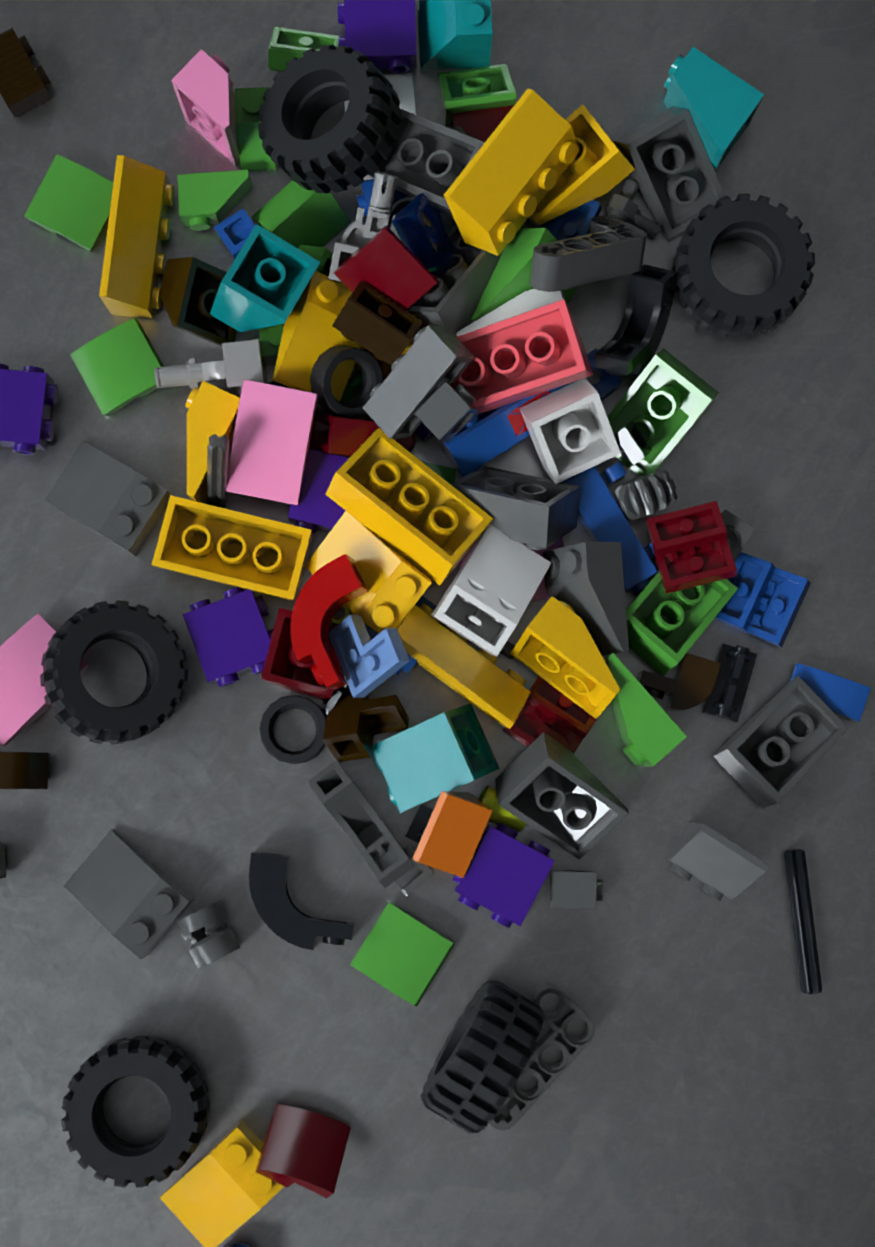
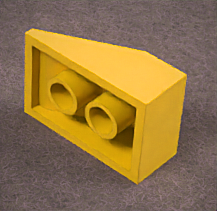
M583 104L565 119L572 126L580 151L575 160L568 165L558 178L555 186L548 191L536 207L535 212L531 215L538 225L546 223L608 193L635 170L600 123Z
M315 271L284 323L272 380L295 390L312 393L310 383L311 372L320 354L330 347L339 345L362 348L357 342L346 339L339 330L332 326L347 299L352 294L344 284L328 279V276ZM347 359L342 361L332 374L331 390L334 398L338 401L341 400L356 363L354 360Z
M202 381L199 389H192L186 401V408H188L187 495L192 501L206 503L207 446L209 445V437L213 434H216L218 437L223 435L228 437L230 454L240 402L239 397L205 381Z
M347 511L344 512L304 566L313 575L322 566L344 554L353 558L369 592L344 605L354 615H361L363 622L378 633L382 632L385 628H397L433 581Z
M551 596L527 626L510 654L593 718L597 719L618 694L620 688L582 618L575 614L574 609L569 604L558 601Z
M242 1119L160 1196V1199L203 1247H217L284 1187L255 1172L264 1143Z

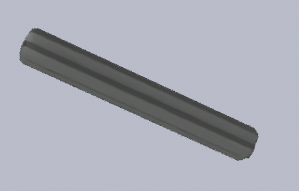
M213 434L209 437V445L207 446V504L226 509L229 439L225 435L218 437L216 434Z

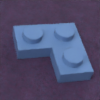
M349 615L329 632V638L353 698H364L410 661L397 628H385L371 640L361 615Z

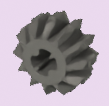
M656 470L620 484L614 491L616 503L627 520H636L655 514L672 506L678 499L675 483L670 478L669 472L665 470Z

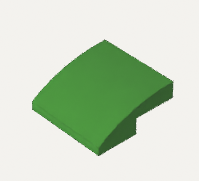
M57 154L24 217L55 235L58 233L90 251L110 214L113 182Z
M132 318L108 330L70 354L103 416H111L137 397L144 398L156 390L154 368L163 367L160 358L137 318Z
M388 902L350 965L417 1007L455 943L396 905Z

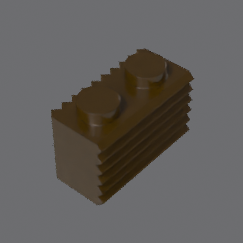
M10 28L0 34V94L15 118L19 117L20 114H25L26 111H31L32 108L37 107L39 104L49 101L51 96L46 87L51 85V82L41 65L36 68L33 66L30 57L34 56L35 53L25 35L18 38L13 28Z
M360 281L347 299L332 326L339 330L346 339L357 342L372 352L376 359L385 361L392 366L402 355L421 326L422 321L421 319H416L415 315H410L408 310H403L402 306H397L396 302H391L390 298H385L384 294H379L378 290H373L371 285L366 286L365 281Z

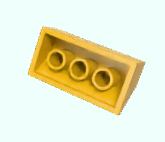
M527 89L444 194L464 243L497 256L514 239L517 231L527 218L535 212L538 204L548 191L555 186L558 178L568 165L575 160L580 151L572 126L534 90Z
M117 155L99 297L111 315L154 319L155 309H160L162 302L158 279L159 274L164 275L166 268V253H162L163 240H168L170 236V219L166 218L167 206H173L175 188L173 184H170L165 171L123 155Z
M380 428L337 470L325 494L439 586L462 561L493 520L490 515L398 442L390 439Z
M170 495L151 565L294 601L306 570L304 566L308 562L314 536L311 529Z
M424 603L420 608L414 605L397 627L406 653L417 660L420 666L496 723L510 729L531 693L524 687L527 681L510 668L505 673L495 665L498 661L495 656L482 648L476 651L466 643L468 639L450 628L448 630L437 622V619L431 616L434 610Z

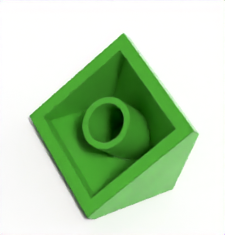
M507 64L438 73L445 127L452 126L453 113L516 104V91Z
M293 180L251 217L256 224L296 248H299L300 245L324 247L351 223L331 192L324 194L316 193L314 190H306Z

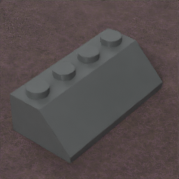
M455 224L423 263L437 278V283L406 309L410 315H415L416 319H421L422 321L415 335L429 325L447 327L457 337L458 331L473 323L471 317L503 251L497 256L464 243L457 224Z

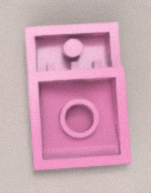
M243 380L231 449L226 492L298 506L312 437L311 432L318 401L317 394Z
M36 614L0 646V744L3 747L51 707L47 706L44 696L47 694L45 687L41 686L40 675L43 673V665H41L43 654L47 651L48 642L56 631L39 614ZM83 658L80 665L81 677L86 674L88 667Z

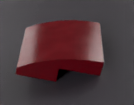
M387 225L362 248L359 247L334 271V274L351 292L354 291L360 281H365L366 286L371 285L373 290H378L379 294H384L385 298H390L391 302H396L397 306L403 307V310L408 309L437 283V278Z
M717 501L646 518L655 559L666 594L736 577L737 568L727 541V530Z
M538 676L529 690L531 693L515 723L510 729L504 727L502 731L527 748L544 732L574 754L597 719L593 718Z
M277 1104L274 1107L255 1172L287 1188L296 1183L328 1198L335 1191L351 1127L312 1111Z

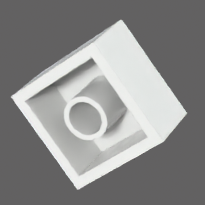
M586 378L571 383L519 408L543 469L555 484L621 454L598 391Z

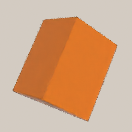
M441 791L412 859L418 863L464 878L493 810L469 792Z

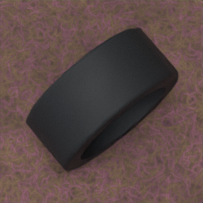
M346 345L330 347L320 354L313 365L310 377L311 391L318 395L317 403L329 412L347 417L366 413L363 407L371 398L370 392L376 385L383 382L382 369L377 359L367 350ZM347 359L354 360L362 369L363 381L361 389L356 397L349 402H340L332 394V374L342 361Z
M297 695L281 697L270 704L262 715L259 727L261 742L267 752L281 762L290 764L309 762L317 757L326 746L323 741V734L327 717L323 713L322 708L309 698ZM296 708L304 710L311 715L315 721L316 734L308 747L293 752L285 750L277 743L274 738L273 728L276 719L281 713Z

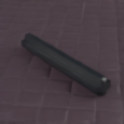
M791 849L785 851L784 859L802 993L812 995L822 992V982L805 851L802 849Z

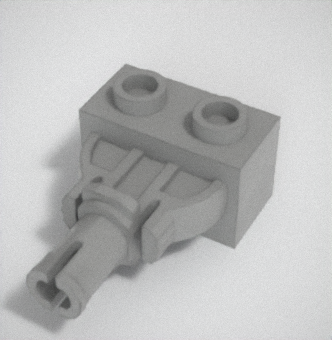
M375 172L366 222H363L365 208L358 207L355 221L346 228L342 239H337L335 242L328 279L340 281L334 274V271L359 247L362 248L385 225L388 226L396 182L398 181L397 176L388 175L386 189L383 193L382 187L385 174ZM394 214L390 229L403 242L401 233L398 230L401 216Z
M261 340L222 343L224 360L197 364V358L191 357L189 360H186V364L155 367L156 387L189 386L190 389H199L200 382L226 380L227 388H236L237 394H241L244 379L268 384L266 364L262 356Z

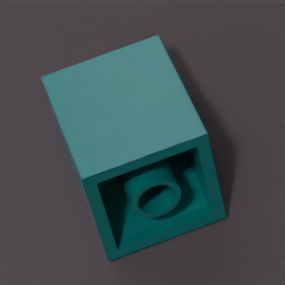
M491 0L417 1L420 71L471 69L490 66L493 36Z
M692 47L686 57L681 54L677 57L668 72L670 76L664 84V87L668 89L664 104L667 108L675 106L689 109L716 172L751 123L764 94L695 47Z
M256 224L221 281L210 315L239 332L284 324L317 270L320 261Z
M471 703L443 712L372 745L374 763L378 770L383 773L389 786V797L393 804L398 807L400 813L440 796L441 791L454 790L500 769Z

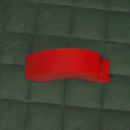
M347 554L325 564L308 579L298 594L291 616V642L297 661L307 664L314 660L315 664L311 665V670L320 686L325 684L326 688L332 690L346 685L347 681L330 647V623L335 613L344 604L369 592L354 559Z

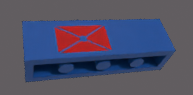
M571 383L475 415L448 443L439 440L449 460L464 477L472 471L479 469L483 464L499 454L508 451L512 446L530 436L519 408Z

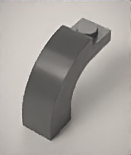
M337 760L308 781V784L323 806L350 838L384 888H387L415 866L385 822Z

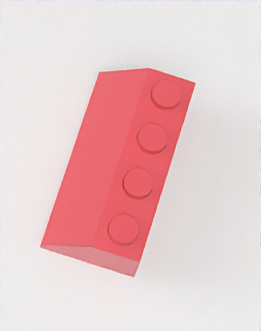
M565 299L457 336L458 340L475 358L453 385L457 387L461 383L476 398L472 404L479 411L477 414L593 375L583 340Z

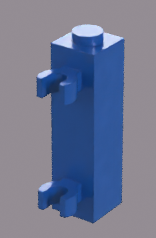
M618 462L600 474L596 467L593 466L562 482L580 486L578 519L592 542H621L624 590L627 592L631 589L635 595L642 591L650 582V578L657 573L656 568L651 560L655 559L652 543L642 547L607 488L627 475L622 464Z

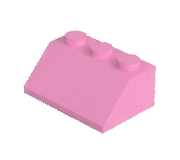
M201 49L171 82L185 121L231 163L237 166L240 163L236 128L235 93L232 89L234 84L228 75L230 70L218 56L213 55L210 57Z

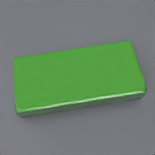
M274 27L268 47V67L271 70L284 71L288 67L286 63L293 58L298 60L303 57V52L309 49L319 51L320 46L334 45L337 48L339 46V36Z

